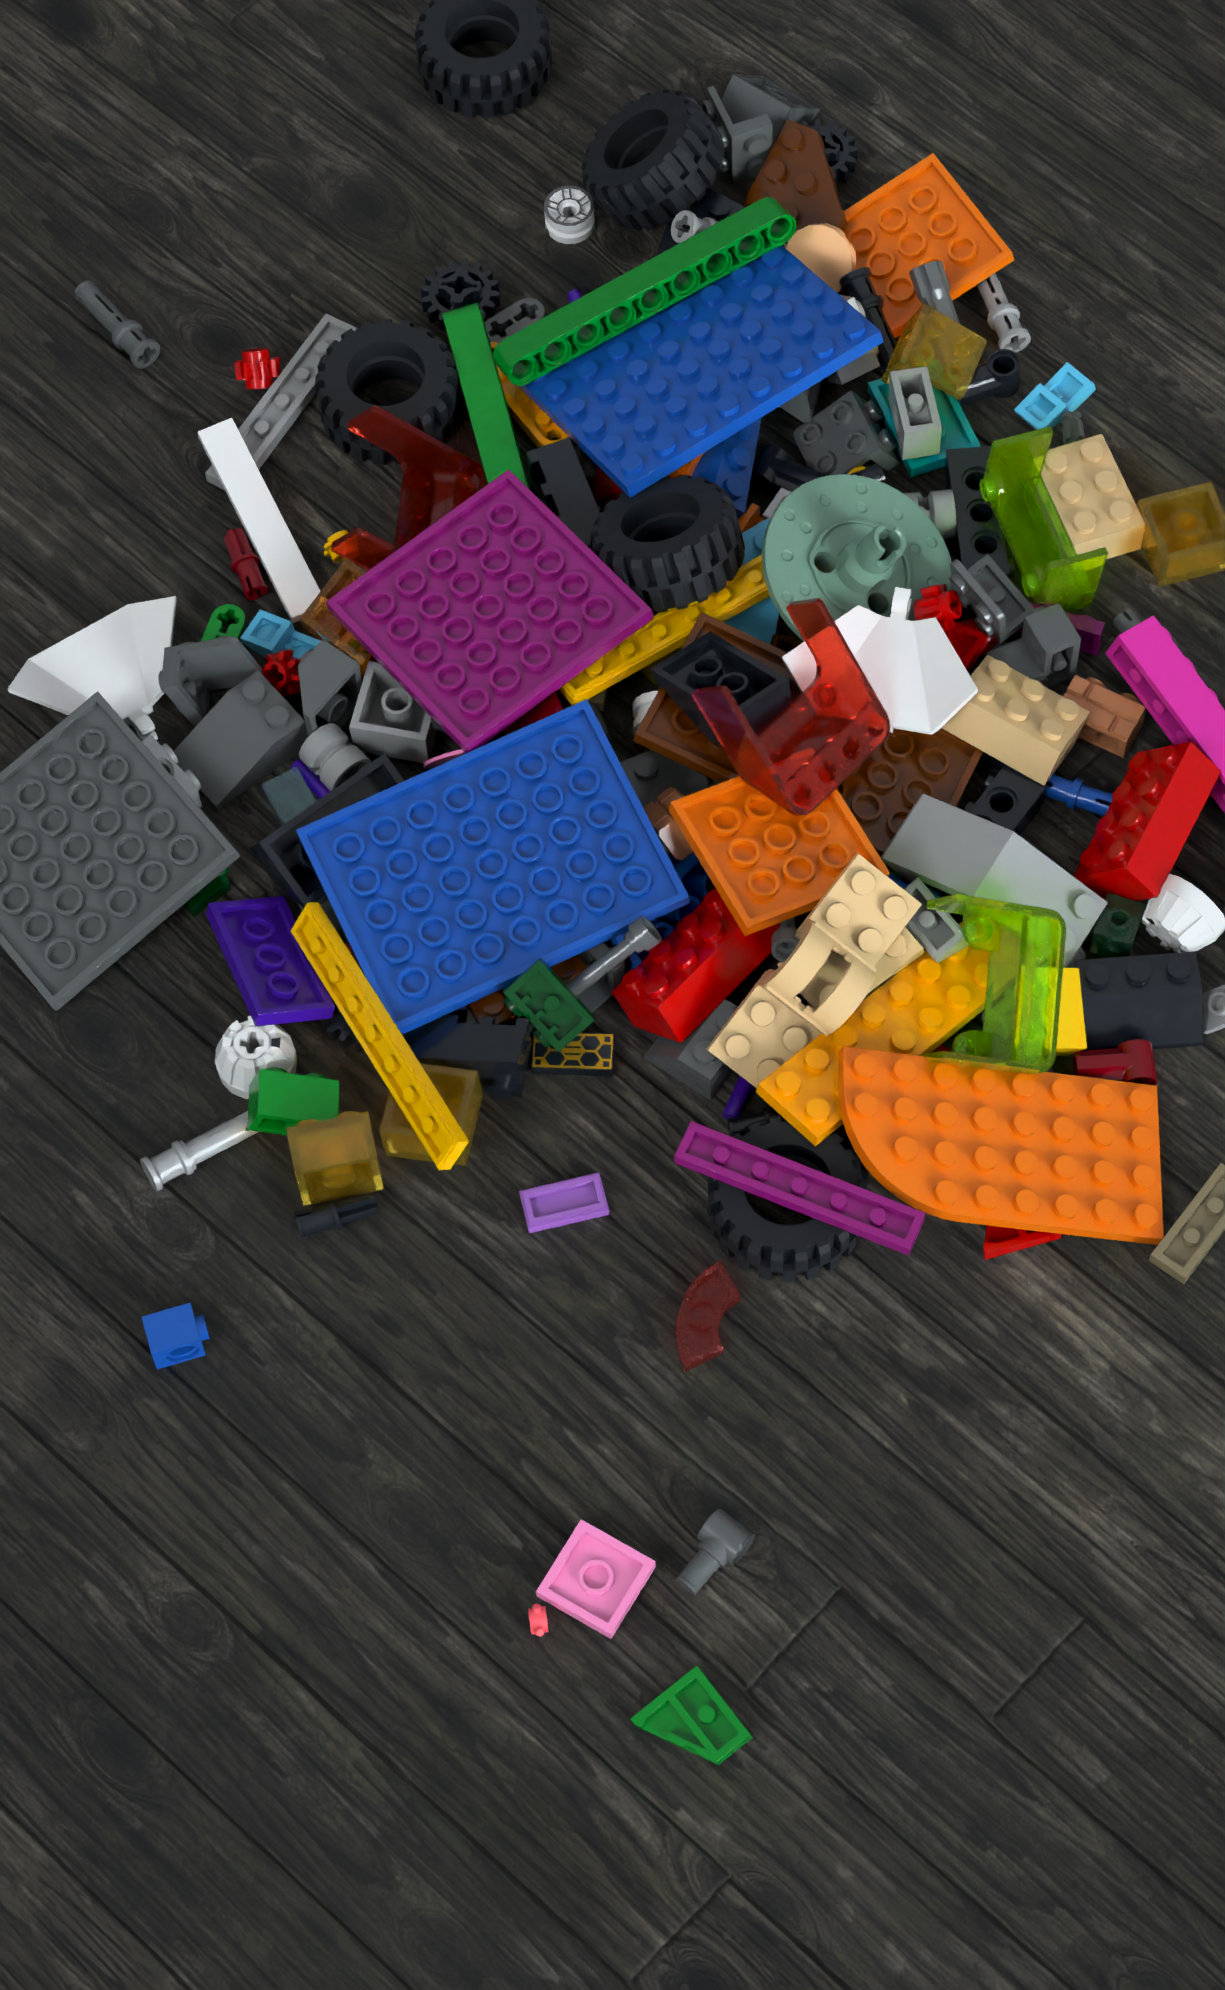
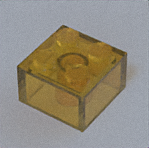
M1212 482L1138 500L1137 507L1145 522L1142 546L1158 587L1225 571V513Z
M421 1064L469 1140L454 1165L466 1166L483 1098L478 1071ZM389 1092L379 1131L386 1156L433 1162L391 1092Z
M347 1111L337 1115L336 1118L323 1121L314 1119L303 1120L294 1127L286 1128L294 1173L303 1206L329 1201L333 1197L334 1199L384 1189L368 1111L362 1113Z

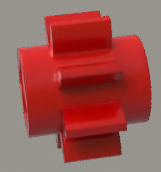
M269 348L243 350V360L234 362L236 380L245 379L246 389L271 387L273 377H279L281 373L279 357L270 358Z
M946 584L920 589L923 598L916 599L914 602L916 620L936 617L943 631L955 629L953 620L960 618L962 615V603L957 592L954 590L947 591Z
M292 649L267 654L266 660L268 663L263 667V676L283 698L288 697L290 694L301 693L298 672L301 659L293 657Z

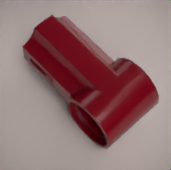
M1129 1040L1119 1044L1116 1049L1077 1051L1073 1054V1073L1075 1076L1155 1086L1158 1083L1152 1043L1147 1040Z

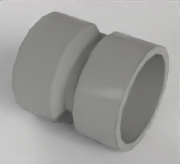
M952 489L930 491L927 497H923L920 492L903 493L928 515L937 527L943 540L955 539L956 509Z
M335 723L326 724L315 730L305 740L299 752L300 760L312 772L319 775L320 781L329 791H332L372 762L359 747L350 743L349 737Z

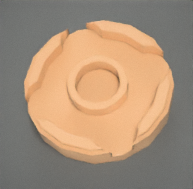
M828 223L808 225L798 230L788 241L786 249L837 293L843 289L839 283L840 279L856 269V252L852 243H849L845 237L846 234L840 228Z

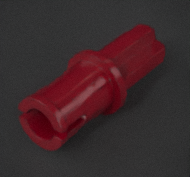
M229 529L227 535L224 536V541L232 559L231 570L238 575L245 598L247 600L260 599L257 589L260 590L262 596H265L268 592V587L259 569L260 559L258 555L253 553L244 529Z

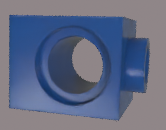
M191 1303L142 1316L149 1348L157 1369L206 1355L202 1342L210 1339L203 1315L195 1317Z

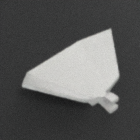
M895 587L890 617L881 616L857 605L782 657L784 664L814 715L852 721L856 727L892 733L893 729H900L932 735L978 693V688L936 617L916 621L908 620L912 605V599H910L911 589Z
M176 596L128 604L29 658L8 687L9 693L70 715L98 691L128 726H132L141 741L150 735L157 740L158 736L154 731L156 729L148 714L154 712L152 706L164 694L160 689L158 676L159 672L163 669L164 648L172 647Z

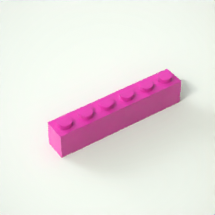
M1153 615L1118 635L1105 654L1172 744L1176 745L1191 741L1221 770L1210 795L1225 814V710L1219 703L1215 692L1208 688L1197 674L1191 660L1185 657L1173 642L1170 632L1164 626H1161Z

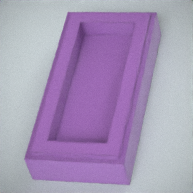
M599 1172L519 1191L529 1233L609 1215V1207Z

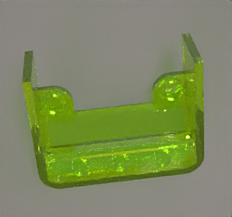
M1051 426L993 441L984 472V479L980 480V491L983 499L986 502L990 501L1020 569L1025 594L1027 597L1032 596L1037 603L1050 606L1060 603L1063 609L1072 611L1090 607L1108 552L1106 547L1078 555L1074 550L1041 476L1053 435Z
M962 894L928 900L927 909L962 914V932L966 942L972 948L989 951L990 954L983 1031L969 1030L960 1033L953 1041L951 1052L941 1051L916 1056L927 1057V1062L987 1068L1014 1073L1036 1074L1050 1069L1056 1057L1066 940V924L1062 916L1052 909Z

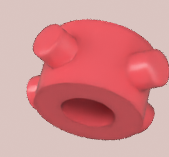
M534 1604L532 1608H528L531 1635L536 1634L541 1637L544 1633L549 1632L546 1607Z

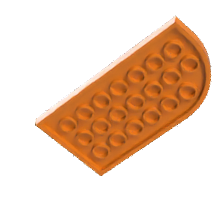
M844 1046L838 1052L839 1106L842 1121L854 1151L867 1170L886 1190L911 1207L944 1220L1152 1245H1158L1164 1238L1157 1086Z

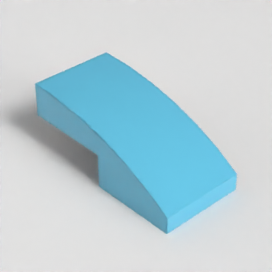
M1067 362L1045 386L1039 383L1014 411L1039 433L1044 434L1061 422L1064 412H1072L1077 409L1096 390L1095 384Z
M261 609L240 637L243 644L266 658L267 654L292 649L293 657L301 659L306 651L314 649L321 642L318 639L295 631L291 621Z

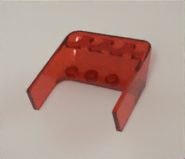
M373 405L349 420L347 429L391 453L401 465L403 478L395 542L392 545L363 528L357 527L332 542L331 551L369 571L488 485L483 466L379 406Z
M821 598L794 601L786 607L815 659L817 671L813 682L760 733L755 735L727 686L699 688L692 694L693 699L740 778L746 784L795 816L808 815L818 807L886 740L890 731V720L884 707Z

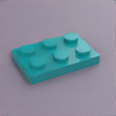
M937 360L914 368L926 366L928 368L942 426L940 454L902 460L911 478L944 467L946 449L981 447ZM890 376L869 382L868 393L872 401L880 409L883 415L882 421L895 439L896 449L902 459L888 400Z

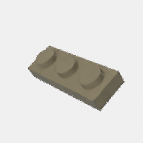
M1220 1163L1150 1255L1149 1261L1182 1284H1185L1225 1231V1165L1223 1163Z

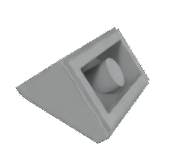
M918 877L904 888L906 892L922 904L906 924V927L937 963L968 947L973 942Z

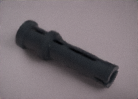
M863 267L846 274L840 279L839 283L842 288H846L849 296L855 297V300L861 303L866 319L881 331L883 343L878 345L879 353L877 358L881 363L885 377L890 376L891 371L905 370L908 367L901 356L899 347L882 311L884 300L881 295H877L870 279L872 272L869 267Z

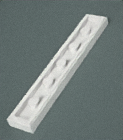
M229 418L198 431V438L292 624L326 610V601L233 419Z

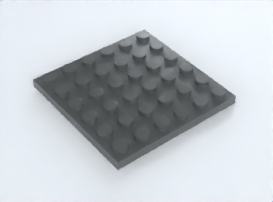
M98 691L0 772V945L55 1011H58L240 857L236 849Z

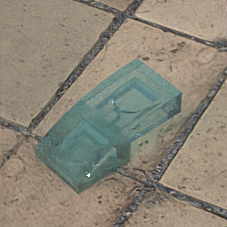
M297 766L261 785L283 825L318 800L314 799Z

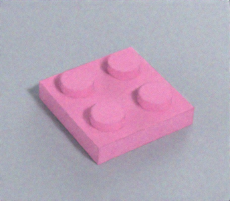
M581 1519L538 1587L536 1595L538 1598L612 1639L655 1569L656 1561Z

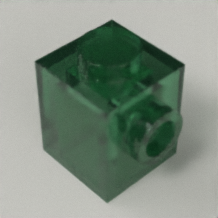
M1107 893L1105 901L1108 903L1096 923L1090 952L1098 954L1101 958L1131 956L1142 924L1146 904Z

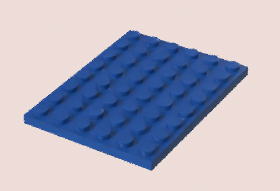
M780 245L531 383L519 387L631 498L883 343L881 331L784 246Z
M587 699L296 830L363 974L402 1035L505 988L540 957L549 967L554 966L629 931L628 926L641 915L652 921L690 903L685 887Z

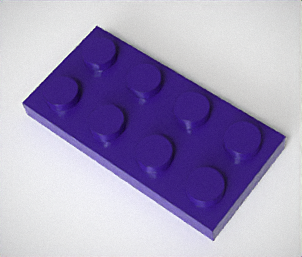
M284 896L208 904L206 916L255 1027L332 1018L335 1008L333 1001L290 932L296 921Z

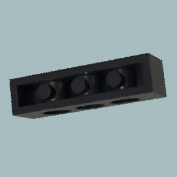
M992 446L946 449L944 468L947 490L952 489L956 509V537L954 539L956 559L966 569H969L987 555L980 552L990 553L988 555L1009 579H1015L1014 556H1007L1006 547L1011 545L1009 524H1003L1001 516L1006 515L1005 493L998 492L997 483H1001L1002 480L1000 461L993 460Z
M1005 764L998 774L992 772L982 787L983 794L976 802L971 800L964 808V811L1012 830L1021 836L1043 807L1047 786H1043ZM1001 807L1005 808L1008 811L1000 813L996 812L993 809ZM924 883L928 888L936 891L940 897L950 900L947 911L955 919H958L970 903Z

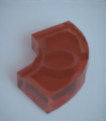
M721 1260L707 1268L694 1280L686 1291L676 1319V1345L685 1372L723 1353L718 1335L719 1325L726 1311L740 1301V1294Z

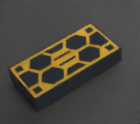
M580 1033L558 1052L552 1045L548 1048L545 1047L533 1034L532 1074L613 1076L615 1036L613 1033Z

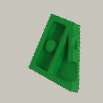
M695 1666L631 1718L636 1727L716 1765H720L753 1738L698 1666Z

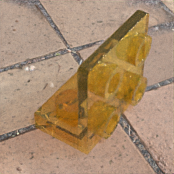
M923 304L905 324L881 381L889 385L891 371L927 366L931 384L957 400H961L965 396L987 341L985 338L930 306Z

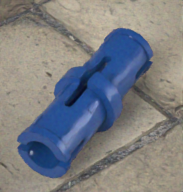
M1053 774L1046 783L1052 785V787L1047 786L1045 797L1066 803V808L1072 810L1075 807H1079L1105 816L1109 806L1098 803V801L1110 805L1113 800V793L1083 785L1084 780L1078 778L1071 781Z

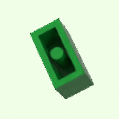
M278 1067L259 1069L249 1085L247 1130L327 1141L338 1126L339 1080L327 1079L324 1075L318 1073L305 1075L287 1073L286 1070Z

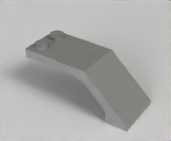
M926 794L919 796L880 857L885 864L909 882H913L918 877L928 885L972 903L1058 968H1067L1108 903L1014 831Z

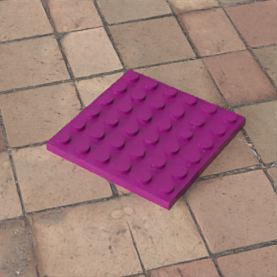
M509 469L326 601L328 610L465 753L487 743L654 618L652 609Z

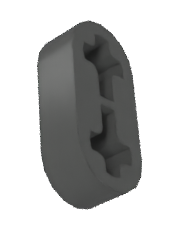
M524 298L492 316L485 322L490 342L500 343L505 338L544 318L545 308L537 299ZM497 332L500 335L505 334V337L501 338L499 335L493 336V333Z

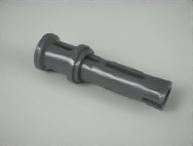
M91 280L83 281L77 286L74 292L76 294L75 298L112 334L113 344L119 350L127 352L131 363L136 368H146L158 358L161 349L160 345L154 339L147 338L142 332V326L136 320L127 319Z

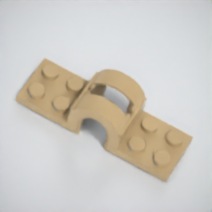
M856 853L797 929L795 937L800 941L790 956L778 969L765 971L706 1050L757 1089L758 1084L821 1033L824 1036L832 1034L853 1014L876 979L877 969L874 966L922 904L860 854ZM831 950L844 956V959L850 965L835 989L817 1009L814 1010L809 1005L805 1007L801 1003V999L796 995L814 978V975L821 969L829 957Z

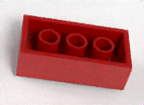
M1191 741L1137 752L1128 764L1129 769L1121 785L1114 791L1112 795L1113 800L1105 816L1098 822L1096 833L1089 847L1080 856V864L1073 877L1108 902L1107 905L1157 898L1221 773V770Z
M712 889L689 915L683 917L677 923L676 928L662 942L650 950L649 955L635 969L630 970L624 975L622 982L612 991V994L634 1027L682 1043L771 953V938L773 933L780 927V923L744 936L717 889Z

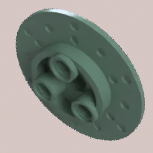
M837 474L811 480L795 489L782 501L772 515L765 531L762 547V567L768 592L780 616L803 641H806L857 605L872 611L869 608L870 606L874 609L875 613L890 617L895 587L911 589L910 599H912V605L908 616L910 621H916L914 602L916 599L923 598L920 589L946 584L947 591L952 589L949 577H951L950 563L952 561L937 527L928 515L909 497L875 479L858 475ZM815 565H817L822 570V572L819 571Z

